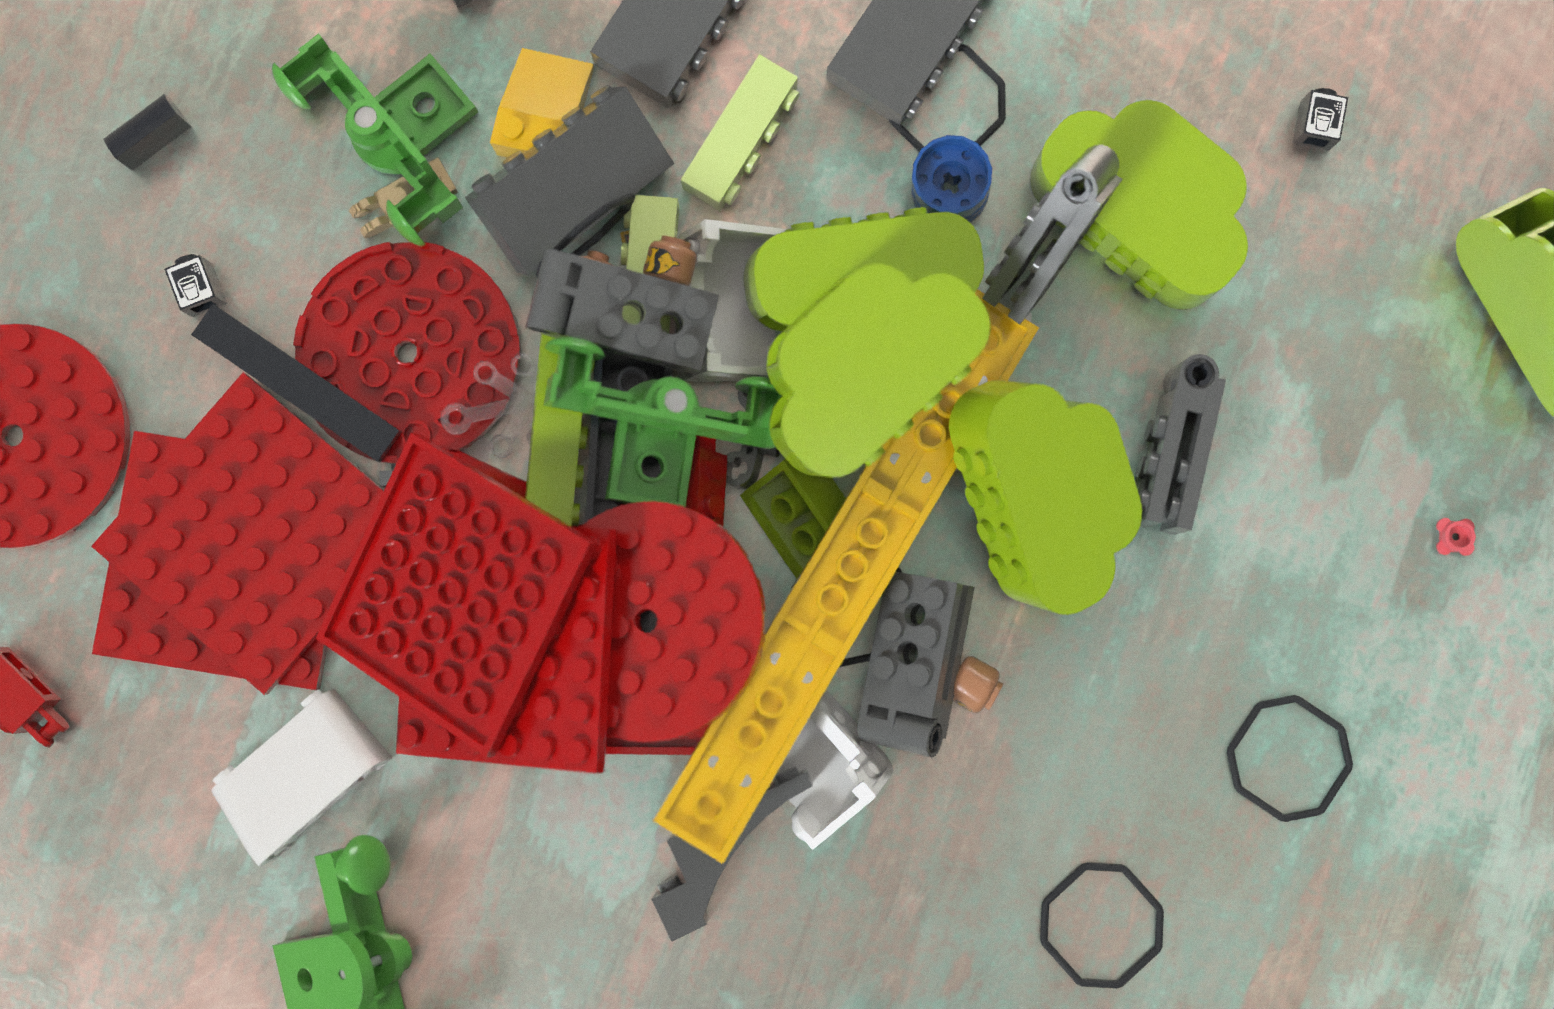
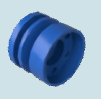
M946 135L929 142L920 150L913 163L911 196L915 208L926 207L927 214L951 212L962 216L970 223L981 215L988 202L992 167L987 153L978 143L964 136ZM949 182L951 186L957 185V192L952 193L950 189L944 191V183Z

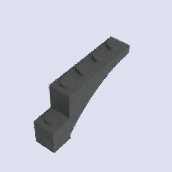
M793 767L775 776L778 783L767 788L724 863L719 862L677 835L672 834L667 843L684 879L680 881L677 875L658 884L659 891L654 894L651 900L671 942L707 925L709 916L706 910L709 900L730 858L745 838L769 814L789 799L813 786V781L807 768L798 772L797 768Z

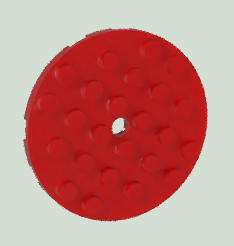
M385 242L370 246L347 257L333 267L312 290V297L303 315L299 316L295 329L293 346H295V359L402 431L381 461L382 463H397L410 433L421 434L447 451L449 449L463 451L482 438L501 417L512 397L519 375L521 361L519 331L512 309L503 292L493 279L472 260L446 249L444 246L430 242H424L426 244L424 246H418L411 242ZM406 343L416 345L417 355L413 362L403 363L399 360L398 351L402 345ZM315 420L339 444L361 456L374 460Z
M1 324L0 548H31L60 540L76 531L77 527L82 525L91 516H96L115 492L112 489L118 480L121 469L125 470L131 437L130 419L125 398L117 380L111 376L107 368L100 361V358L89 348L77 340L45 327L30 324ZM15 425H18L23 431V439L18 445L11 446L8 440L5 439V436H8V432Z
M636 502L609 509L593 517L579 528L617 529L606 735L635 742H661L690 735V733L703 728L707 724L713 723L726 713L743 694L756 672L765 642L763 633L766 605L760 579L757 578L748 559V554L739 542L717 522L689 508L666 502ZM647 610H652L657 616V625L653 631L649 633L643 632L640 626L641 617L639 616Z

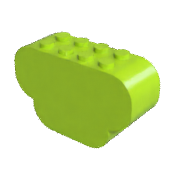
M1141 100L1134 102L1122 109L1114 119L1104 113L1091 110L1076 112L1065 118L1048 137L1031 169V190L1038 203L1048 191L1052 192L1061 176L1089 147L1105 145L1116 153L1119 159V170L1116 175L1123 180L1097 216L1080 244L1089 251L1093 252L1096 250L1106 258L1105 263L1115 273L1119 275L1126 274L1135 282V288L1143 296L1149 299L1154 297L1163 305L1173 309L1186 310L1195 308L1225 287L1244 264L1248 252V240L1245 230L1234 217L1242 206L1247 191L1246 177L1239 163L1174 109L1159 101ZM1057 221L1056 225L1061 228L1066 227L1063 223Z
M1536 188L1463 226L1457 234L1456 252L1463 271L1544 408L1554 417V191L1548 188Z
M926 207L903 211L904 214L897 215L895 218H890L889 212L867 215L866 219L860 220L857 223H852L851 217L835 218L829 220V224L814 228V222L796 223L791 225V229L784 230L785 232L768 239L748 259L743 275L746 302L751 314L760 324L771 330L784 331L839 279L870 264H886L895 267L903 272L912 282L930 274H949L961 279L975 293L980 286L984 274V259L980 237L973 225L962 216L951 212L927 214Z
M870 264L839 279L782 331L769 348L766 361L768 377L773 387L782 396L773 407L769 421L770 435L775 447L794 468L812 476L838 477L853 472L863 464L866 466L873 464L885 452L882 447L885 442L893 436L896 439L903 436L914 425L911 418L922 409L925 412L929 411L943 398L940 391L951 382L953 385H956L972 371L969 364L983 351L990 334V319L983 302L961 279L943 273L930 274L912 282L903 272L895 267L886 264Z
M993 380L968 390L957 400L952 409L949 419V433L955 450L953 459L955 465L963 474L966 483L965 495L969 504L974 508L978 520L977 532L981 540L986 544L990 556L988 560L990 571L997 578L1001 589L1007 596L1016 601L1061 615H1071L1096 604L1106 595L1113 583L1115 576L1114 553L1124 549L1131 543L1139 530L1142 520L1140 496L1115 418L1107 409L1098 404L1066 401L1058 391L1044 384Z

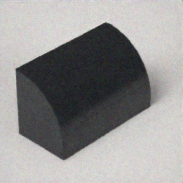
M163 94L106 136L104 142L115 159L133 171L192 126L166 94Z

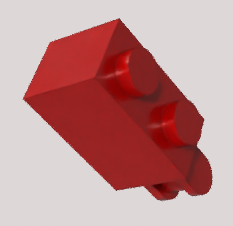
M696 435L685 507L711 518L724 528L727 455L716 452V439Z
M0 647V729L9 734L28 732L41 745L49 748L55 742L53 738L60 731L65 732L69 728L67 721L53 708L61 698L9 647ZM44 717L48 722L42 727L39 722Z

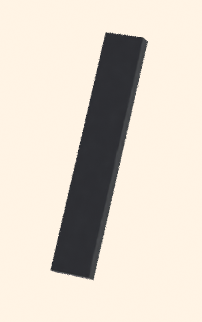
M212 304L191 334L379 463H381L402 433V431L214 304Z

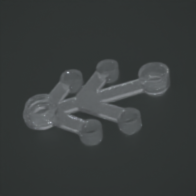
M516 354L510 363L512 371L521 377L529 376L536 382L538 366L534 364L533 359L528 354ZM520 358H526L529 361V368L524 372L518 371L515 367L516 361ZM480 361L473 369L475 379L481 384L491 385L508 396L509 399L472 407H466L461 403H450L441 411V424L447 432L458 435L466 432L472 422L513 414L501 434L495 435L489 444L490 450L495 457L506 458L512 453L514 441L533 414L535 393L531 394L497 372L491 362ZM489 366L492 369L491 377L485 380L479 378V368ZM452 411H459L463 414V419L459 424L449 422L448 416ZM532 428L528 431L526 436L529 445L531 440ZM498 440L508 442V449L503 453L496 452L494 449V445Z

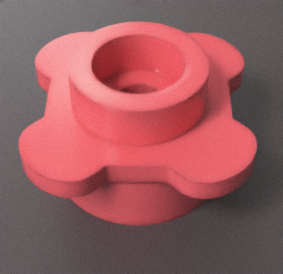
M1448 518L1440 519L1436 524V529L1439 531V542L1436 544L1437 551L1442 555H1448L1451 552H1459L1463 556L1472 554L1475 549L1474 542L1476 538L1474 523L1466 518L1461 521H1451ZM1454 533L1458 535L1457 540H1454L1452 538V535Z

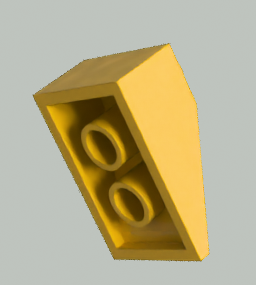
M522 48L498 107L490 140L495 153L502 157H509L518 151H521L523 154L534 146L531 141L538 134L547 129L554 131L564 124L561 118L576 107L584 109L594 64Z

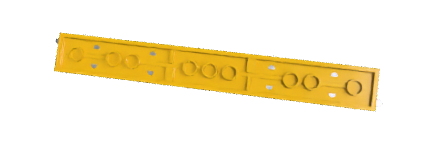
M978 289L975 291V294L983 302L988 312L990 334L983 351L969 364L972 371L956 385H953L951 382L940 391L943 398L929 411L925 412L922 409L911 418L914 425L900 438L896 439L893 436L882 445L885 452L870 466L864 467L859 480L849 492L763 635L765 636L762 655L748 687L726 713L713 723H710L652 821L659 824L655 834V840L658 844L664 843L672 834H675L719 862L724 863L956 470L957 466L953 459L955 450L949 433V419L955 403L965 392L983 383L993 380H1009L1039 329L1038 326L1031 323V312L1021 324H1018L1008 317L1011 311L1009 308L1001 303L994 307L982 299L985 293Z

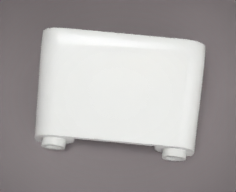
M705 219L678 237V239L691 243L690 249L697 255V262L689 286L719 294L701 371L693 375L676 370L678 378L692 382L740 381L741 379L753 376L768 377L766 367L767 354L772 342L775 340V330L763 326L751 314L746 302L743 275L746 263L753 252L768 239L785 232L784 230L787 229ZM675 321V334H676V332H677V323H676V321Z
M320 689L313 692L301 703L304 709L235 769L230 765L213 779L216 786L211 792L248 854L259 867L278 859L291 847L289 843L296 841L304 830L351 789L365 781L364 778L369 776L374 770L379 771L393 759L335 689L328 690L325 693H322Z
M825 690L775 776L793 767H796L798 772L807 768L813 781V786L789 799V801L796 807L791 816L792 829L795 835L814 849L878 795L891 777L893 768L888 757L876 744L861 741L858 738L855 720ZM776 777L772 780L774 784L778 783Z

